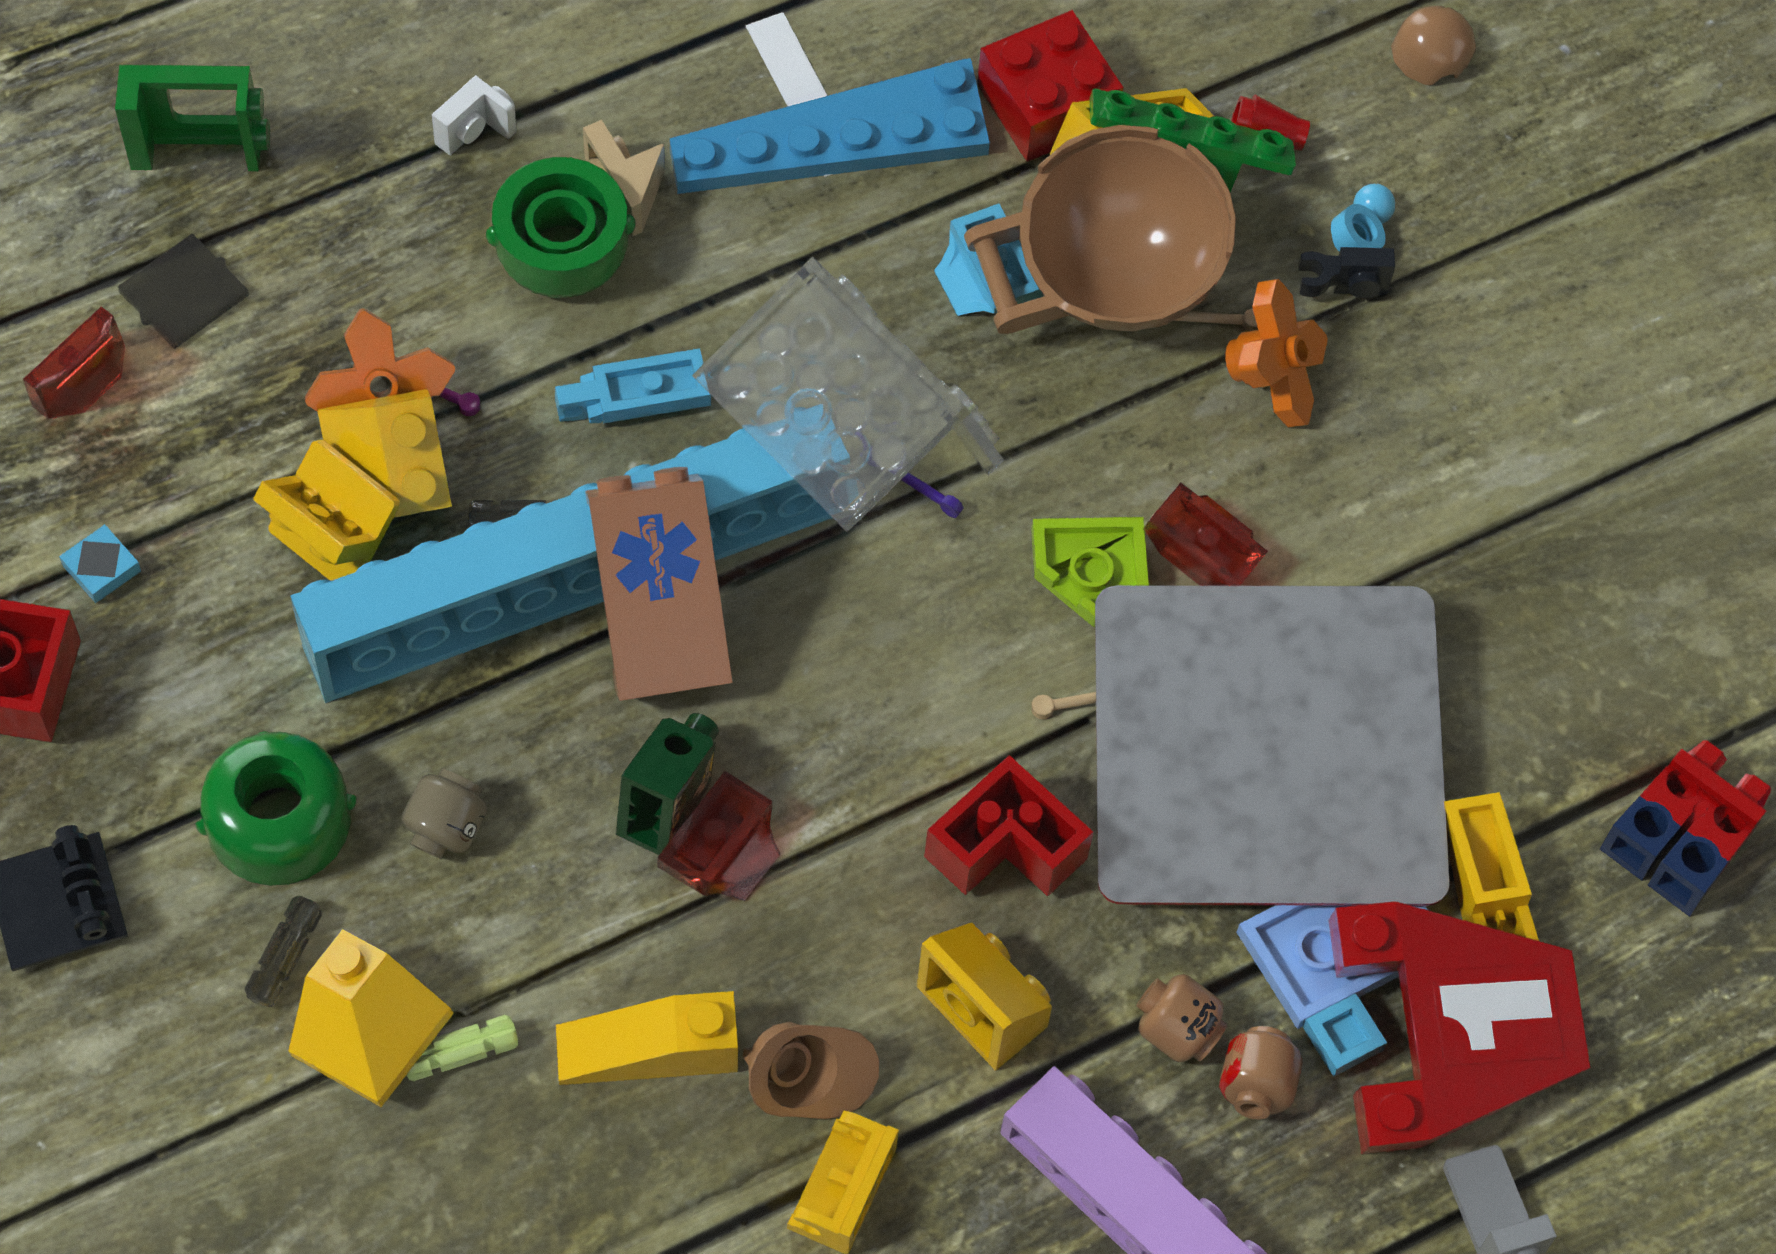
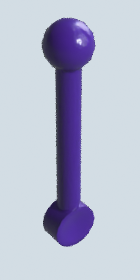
M872 447L866 453L865 459L870 467L883 468L940 505L942 511L949 517L957 518L963 511L964 507L956 497L943 495L887 458L886 452L882 448Z

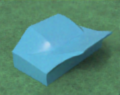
M1000 204L959 217L950 222L949 245L934 271L957 316L981 311L997 313L977 254L968 249L964 234L976 225L1006 217ZM1016 240L997 246L1017 304L1043 297V293L1038 288L1025 264L1020 241Z

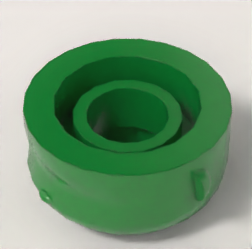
M551 157L529 163L519 168L505 180L493 202L492 226L486 231V239L491 246L496 248L497 256L508 275L520 286L535 294L547 297L569 298L591 292L612 278L623 261L628 247V235L634 231L636 221L627 212L625 197L617 182L602 168L588 161L572 157ZM558 226L574 227L582 231L573 240L565 242H553L540 235L547 229Z
M263 731L231 745L215 760L206 775L201 791L200 814L202 819L195 823V827L200 834L208 837L211 849L219 861L233 874L252 883L268 886L289 885L310 878L322 871L337 857L347 840L351 825V810L356 805L357 797L347 793L341 770L333 758L317 743L297 734ZM273 788L288 789L295 792L301 798L299 805L289 814L276 819H260L249 815V808L254 799L262 792Z

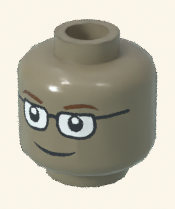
M444 768L441 769L439 775H424L419 780L402 813L403 825L414 833L410 844L439 859H442L446 850L455 853L466 852L470 848L488 811L487 803L480 797L483 788Z

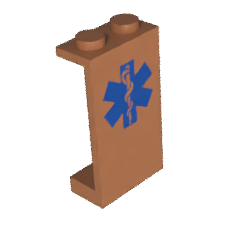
M672 467L653 472L655 480L632 483L631 476L629 475L607 477L597 480L598 489L585 491L586 501L590 508L612 652L614 686L619 701L733 683L704 482L699 474L689 475L688 467Z

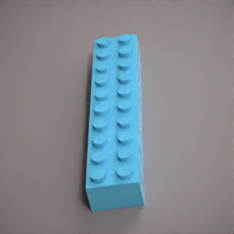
M825 404L809 410L806 408L792 410L773 423L759 428L745 427L731 434L728 439L706 447L701 445L689 447L681 451L675 458L653 466L650 464L639 465L624 474L631 476L632 483L655 480L654 471L672 467H688L689 475L699 474L704 482L714 558L716 561L847 513L851 457ZM597 483L583 485L574 490L571 495L547 504L544 502L530 504L521 509L518 514L497 522L484 521L474 524L463 534L444 541L421 543L414 547L410 553L391 560L368 562L358 568L356 572L338 579L312 582L304 587L301 592L290 595L302 647L325 703L604 602L590 508L585 494L587 490L598 489Z

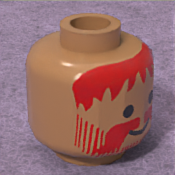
M1268 1026L1252 1027L1247 1032L1240 1033L1230 1040L1219 1080V1088L1224 1098L1244 1117L1260 1120L1269 1117V1115L1282 1113L1290 1108L1294 1102L1303 1066V1058L1299 1049L1292 1043L1291 1038L1286 1033Z

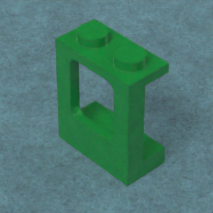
M119 65L115 112L131 170H152L155 144L243 145L248 171L259 172L260 151H269L270 124L269 119L263 118V89L254 88L250 66ZM169 89L237 90L236 115L179 114L173 109Z

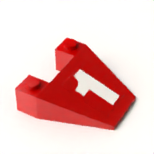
M1396 901L1335 908L1328 922L1336 978L1399 972L1414 1076L1412 1081L1361 1086L1355 1092L1353 1099L1361 1155L1422 1148L1591 1068L1572 950Z

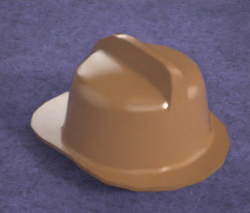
M792 1022L773 1025L762 1032L752 1047H746L743 1050V1058L748 1064L749 1091L753 1101L766 1114L817 1119L841 1117L843 1111L852 1112L858 1109L871 1096L879 1078V1058L873 1044L861 1033L842 1027L800 1025Z

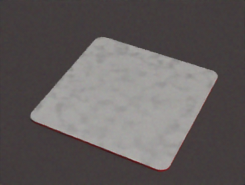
M1117 585L1104 589L1098 595L1095 602L1098 887L1101 894L1108 901L1115 904L1329 906H1356L1396 901L1411 906H1431L1444 899L1449 889L1446 811L1444 806L1445 792L1435 606L1432 597L1425 590L1414 586Z

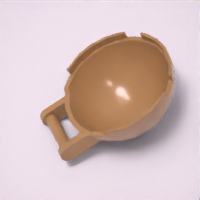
M1117 125L1090 130L1067 140L1038 165V174L1024 196L1022 212L976 225L966 231L964 238L968 249L976 252L997 310L993 320L1000 334L1017 332L1066 316H1071L1080 322L1105 330L1133 332L1160 327L1183 317L1206 299L1222 277L1231 257L1235 240L1236 216L1230 191L1219 171L1197 148L1189 143L1187 148L1184 149L1171 141L1158 137V129ZM1016 240L1021 241L1025 264L1038 288L1045 295L1044 297L1017 304L997 246Z

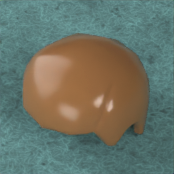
M1428 6L1414 11L1401 24L1391 48L1394 62L1407 77L1424 85L1431 86L1442 77L1453 75L1454 78L1459 77L1463 69L1467 68L1476 52V43L1473 28L1461 13L1449 7Z

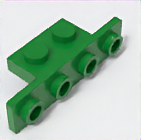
M1093 89L1089 98L1090 123L1092 125L1102 128L1117 125L1150 127L1158 129V137L1171 141L1184 149L1190 143L1217 168L1230 193L1242 164L1285 175H1292L1295 169L1293 141L1277 131L1270 129L1258 131L1235 125L1224 117L1213 116L1208 118L1185 112L1174 104L1162 103L1158 105L1142 101L1119 90L1108 92Z

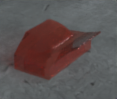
M100 307L23 378L32 407L47 419L84 413L122 377L125 345L114 316Z
M1181 482L1143 528L1159 554L1199 586H1241L1268 552V550L1253 539V531L1208 495L1198 496Z
M724 771L657 857V867L704 896L718 893L746 901L780 856L770 826L772 800L727 771Z

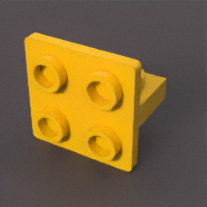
M316 440L311 443L295 475L262 481L253 498L256 503L270 513L269 532L331 581L352 574L362 565L371 561L400 507V501L397 497L324 440Z

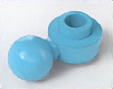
M1375 183L1362 187L1356 193L1353 204L1333 218L1331 222L1332 240L1339 252L1341 247L1382 248L1384 246L1386 238L1382 224L1387 222L1395 211V198L1387 187Z

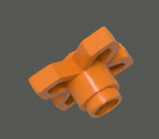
M1280 279L1258 282L1252 305L1258 330L1242 332L1237 339L1229 341L1225 353L1228 372L1233 380L1237 382L1243 381L1252 388L1270 386L1274 413L1288 428L1308 425L1314 397L1306 367L1323 364L1328 342L1327 335L1314 319L1297 322L1293 295Z
M362 308L357 312L344 333L354 362L353 368L320 372L307 392L305 402L307 406L317 411V409L428 389L431 397L440 396L453 376L455 366L453 362L428 347L397 358L394 355L390 324L367 309ZM385 376L391 381V386L382 392H374L370 389V383L375 377Z

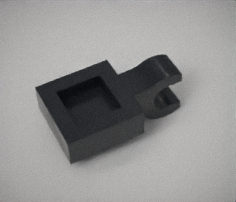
M1341 247L1338 256L1324 255L1314 251L1304 252L1300 256L1298 271H1312L1319 277H1302L1299 294L1306 297H1318L1324 294L1329 287L1334 286V294H1351L1359 298L1387 295L1395 270L1394 248Z

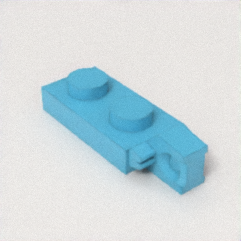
M699 348L593 366V372L580 376V383L556 386L555 403L560 422L585 420L588 418L589 423H601L603 421L604 424L711 406V392Z

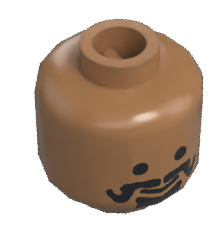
M1185 974L1174 976L1166 984L1158 978L1155 979L1136 1005L1137 1008L1144 1012L1138 1028L1140 1035L1176 1062H1186L1192 1057L1198 1061L1203 1060L1214 1048L1227 1028V1023L1222 1020L1224 1012L1223 1002Z

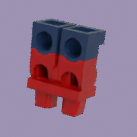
M1703 740L1688 753L1681 749L1672 759L1671 763L1665 767L1613 824L1600 847L1602 852L1642 881L1679 833L1683 836L1661 861L1648 886L1689 917L1758 826L1766 813L1763 807L1771 793V787L1755 775L1745 774L1735 787L1717 775L1727 759L1720 749L1707 740Z

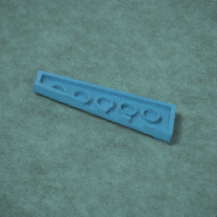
M971 58L944 63L940 66L669 138L677 194L989 155L990 146Z

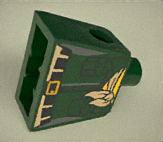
M692 713L684 724L672 718H665L660 721L621 775L616 826L617 836L665 859L668 858L711 782L716 746L714 740L719 734V728L712 719L700 713Z

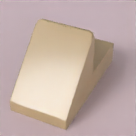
M602 120L583 127L586 161L602 168L617 182L624 194L627 212L636 221L632 236L642 233L665 173L664 144H659L630 157L623 139L619 135L612 137Z

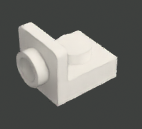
M475 75L432 114L435 145L448 155H452L464 143L470 144L476 140L486 123L509 139L516 133L514 102L503 89L498 86L490 87Z

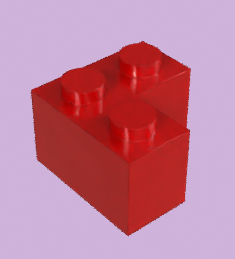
M1009 755L927 829L924 857L964 895H967L1003 860L1007 859L1048 897L1088 859L1093 831Z

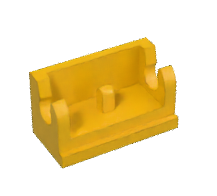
M843 1111L840 1119L836 1118L829 1138L794 1213H792L787 1223V1229L841 1253L849 1254L895 1154L899 1130L889 1125L886 1127L856 1113Z

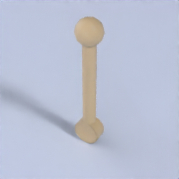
M1253 309L1247 310L1244 314L1190 311L1185 316L1174 320L1242 325L1247 331L1258 330Z
M1096 692L1052 699L1048 695H1038L1032 701V713L1038 719H1048L1055 710L1096 703Z

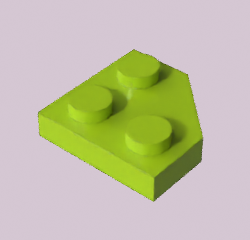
M1144 517L1033 519L1031 533L1034 578L1091 626L1095 627L1096 599L1104 589L1117 585L1149 586Z

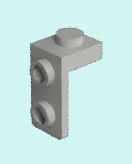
M1492 1145L1446 1160L1443 1170L1477 1254L1546 1253L1557 1237L1548 1214L1529 1219L1499 1146Z

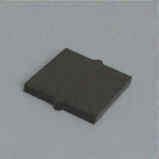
M193 233L117 286L119 293L140 313L141 323L143 325H151L174 349L249 296L248 289L227 269L225 258H216Z

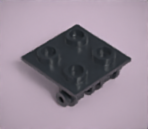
M76 825L63 826L56 830V839L53 841L52 846L0 861V929L12 972L128 937L99 832L86 835L80 833Z

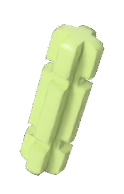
M502 1015L487 1020V1026L480 1029L478 1024H474L435 1037L432 1041L433 1044L428 1046L406 1076L409 1080L416 1081L432 1076V1069L440 1067L441 1072L488 1058L486 1052L494 1050L497 1055L515 1049L518 1046V1036L512 1019L508 1015Z

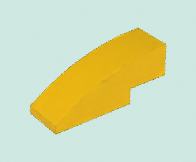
M1500 792L1444 801L1447 843L1462 920L1539 941L1528 906L1532 892Z

